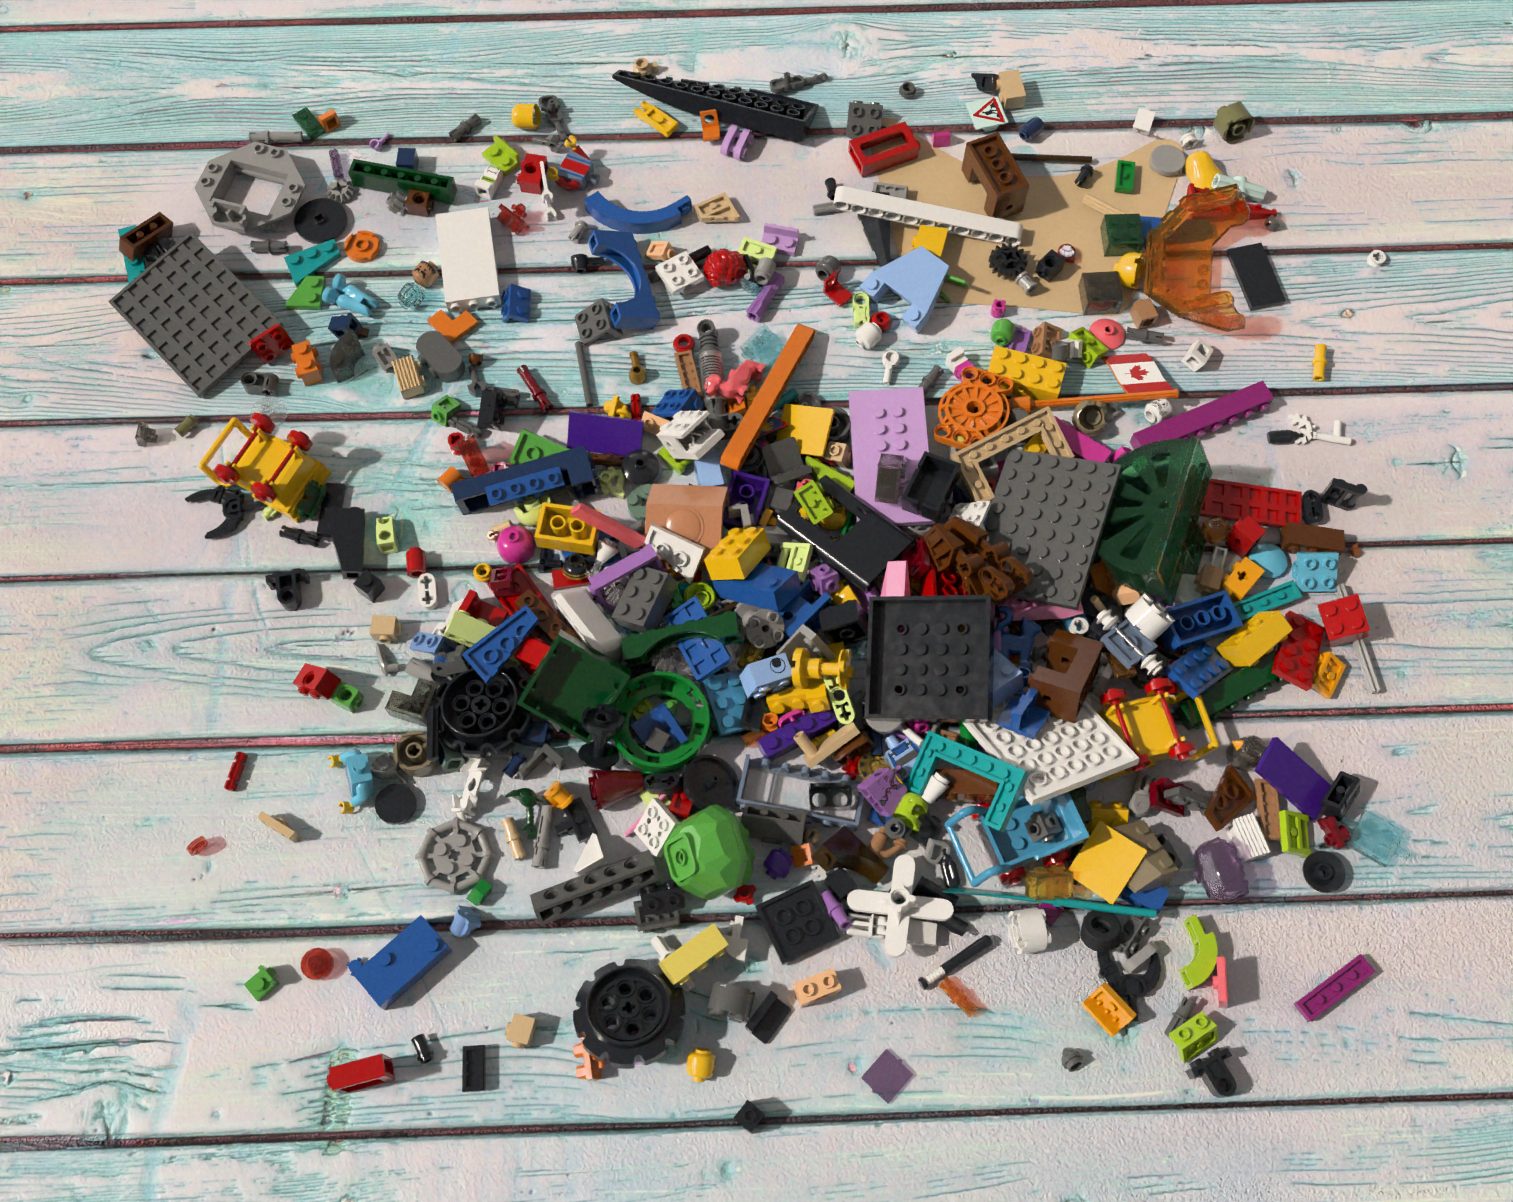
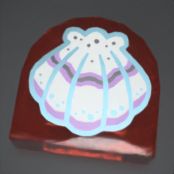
M1070 244L1061 245L1057 253L1066 259L1065 262L1074 263L1075 248Z

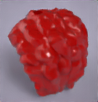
M723 248L714 250L713 254L707 256L703 265V273L713 287L731 286L744 278L746 264L743 260V255L738 251H730Z

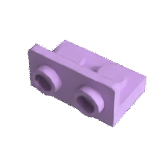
M765 223L761 242L777 247L776 254L794 257L799 240V229Z

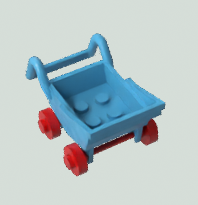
M1069 792L1033 806L1021 794L1004 833L983 824L991 805L989 803L981 802L975 806L963 808L945 822L946 830L972 887H977L990 877L1003 873L998 877L1001 885H1017L1027 875L1022 865L1042 859L1045 868H1060L1066 864L1065 861L1071 858L1067 848L1078 845L1090 837ZM1042 811L1043 814L1054 812L1063 829L1062 832L1054 836V840L1045 844L1042 841L1033 843L1024 823L1031 820L1030 816L1032 814ZM969 815L973 821L981 820L982 827L985 828L1001 864L986 869L976 877L953 828L954 825Z

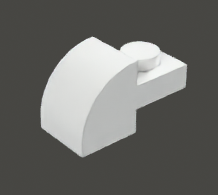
M736 915L735 921H730L728 933L732 934V936L723 935L729 944L724 950L730 959L737 963L745 964L749 942L748 939L741 938L744 917Z

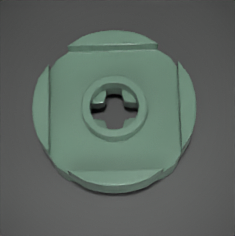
M644 484L635 488L627 497L628 511L637 521H645L646 505L642 506L643 501L648 499L651 484Z

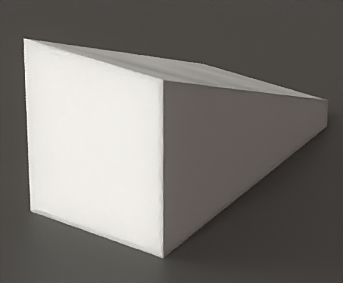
M1213 546L1210 565L1223 569L1228 549Z

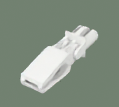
M848 913L849 919L860 921H851L852 925L849 928L853 929H848L846 934L868 937V939L885 940L887 917L875 916L874 914L867 916ZM909 919L907 944L935 947L938 924Z

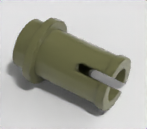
M192 414L186 415V419L174 428L182 437L194 426H198L197 423L199 421Z

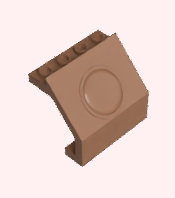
M652 484L646 502L644 536H647L650 526L654 523L705 547L706 549L697 571H708L704 559L722 540L724 508L729 506L730 502L728 487ZM657 555L665 569H673L670 563Z

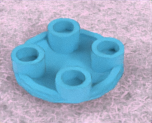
M1258 544L1249 554V559L1265 570L1261 575L1262 577L1277 579L1287 568V557L1284 551H1281L1274 544Z

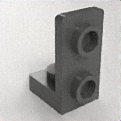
M545 744L543 747L540 746L535 750L533 757L529 761H525L520 765L517 773L524 780L544 759L550 767L554 768L556 766L559 770L566 764L559 754L548 744Z

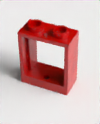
M382 1053L330 1067L329 1074L327 1075L329 1088L341 1094H347L395 1080L392 1058Z

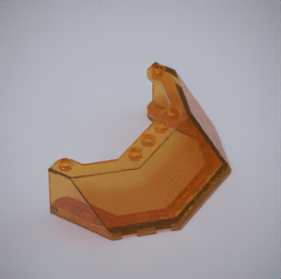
M1237 183L1183 196L1179 200L1180 204L1173 211L1169 210L1161 218V223L1147 233L1143 293L1178 318L1225 332L1245 329V317L1236 310L1234 297L1231 292L1219 291L1211 293L1213 246L1231 227L1243 225L1249 220L1250 208Z

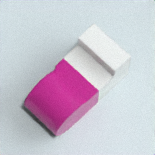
M961 347L947 354L945 365L963 383L961 380L962 370L969 366H975L966 358ZM967 373L965 377L971 379L974 374Z

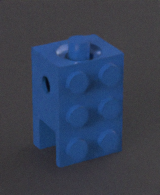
M809 579L804 583H800L802 591L783 609L777 612L784 621V637L777 645L781 644L783 646L802 624L814 633H817L821 629L819 611L833 606L832 598L826 592L813 605L810 604L814 600Z

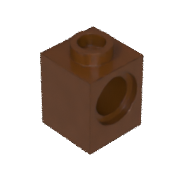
M410 189L405 202L408 214L429 217L430 212L434 209V200H432L430 192Z

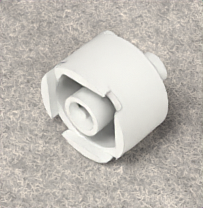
M1144 593L1128 609L1125 616L1134 626L1137 625L1141 629L1140 632L1154 641L1175 620L1168 613H1164L1166 608L1158 601L1154 603V600L1147 593Z
M1034 907L1009 912L1008 918H1012V924H1008V932L1013 948L1019 949L1016 953L1020 955L1045 950L1047 944L1052 941L1051 933L1046 929L1045 911Z

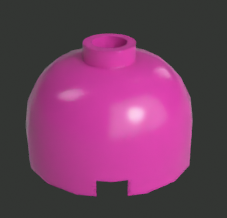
M519 525L505 528L498 536L497 550L500 557L506 563L523 564L529 561L535 553V539L532 533L525 527Z

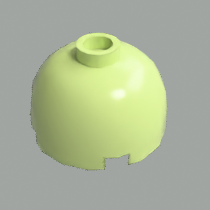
M545 493L543 497L533 499V496L526 497L525 502L516 504V507L513 505L515 515L523 525L537 528L542 503H552L550 496Z

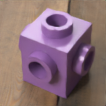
M824 563L809 570L811 587L821 596L825 592L830 595L840 590V576L836 570H833Z

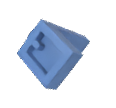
M423 632L416 634L409 647L412 651L430 653L434 656L439 652L450 653L456 650V646L446 637Z

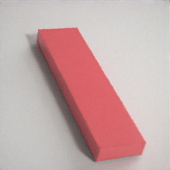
M584 503L578 504L571 510L570 515L635 549L645 544V536Z

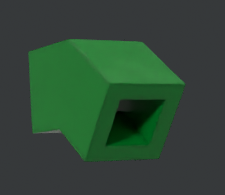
M481 879L473 887L466 899L475 906L482 905L486 897L492 892V885Z

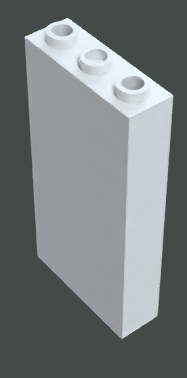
M488 207L435 214L445 303L448 312L476 310L478 308L502 305L492 223Z

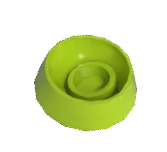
M701 581L688 585L683 594L684 603L696 595L706 612H711L717 602L713 587Z

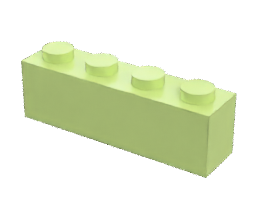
M455 610L451 615L443 636L460 644H465L467 647H472L496 627L489 625V622L482 618L475 619L471 617L466 611ZM514 654L506 662L514 667L520 665Z

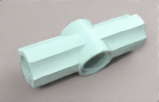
M1217 173L1211 185L1215 190L1261 202L1266 194L1264 186L1247 182V178L1244 176L1229 177Z

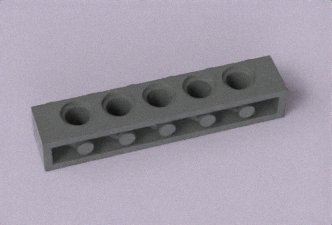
M647 850L533 893L530 897L538 922L542 926L659 881L660 877L651 852Z

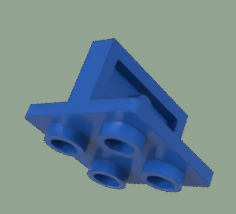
M1030 688L1026 695L1022 694L1020 699L1011 698L997 718L996 725L1030 739H1035L1049 718L1050 711L1036 706L1038 690Z

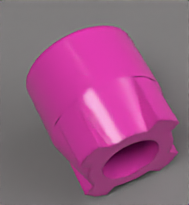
M994 300L991 307V315L994 318L999 319L1005 315L1006 301Z

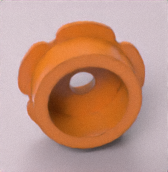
M767 713L762 717L761 726L765 731L773 732L778 729L779 725L777 722L780 718L775 713Z

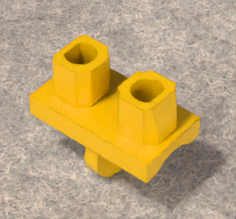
M618 395L613 396L612 401H605L603 407L608 416L631 418V413L627 411L628 407L619 400L620 397Z

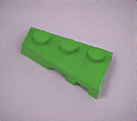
M523 428L508 463L521 464L566 451L570 448Z

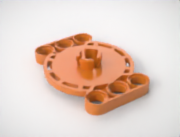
M971 366L964 368L961 373L963 383L951 387L940 399L938 406L940 424L934 428V439L939 443L963 449L1003 429L1008 423L1010 416L1009 403L1006 396L1013 392L1014 383L1010 378ZM967 373H972L975 375V377L968 379L965 377V375ZM988 378L992 380V383L985 384L982 381ZM1008 384L1010 388L1002 389L1000 385ZM975 407H978L977 413H971L975 411ZM941 411L945 412L944 419L942 418ZM1002 416H1003V417H1005V420H1004V422L1001 424V420H1002ZM944 430L948 434L945 436H939L937 433L938 431ZM957 436H963L965 440L963 442H958L955 440V438Z

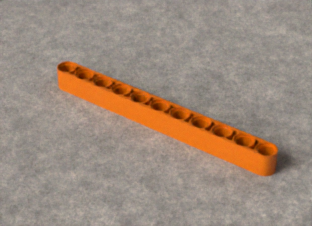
M800 323L796 325L725 448L720 460L721 465L736 471L741 469L815 336V329Z

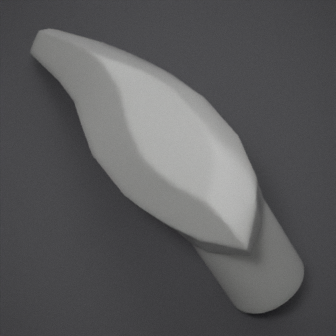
M376 643V653L382 673L387 676L388 672L398 671V663L387 664V658L384 656L379 643Z

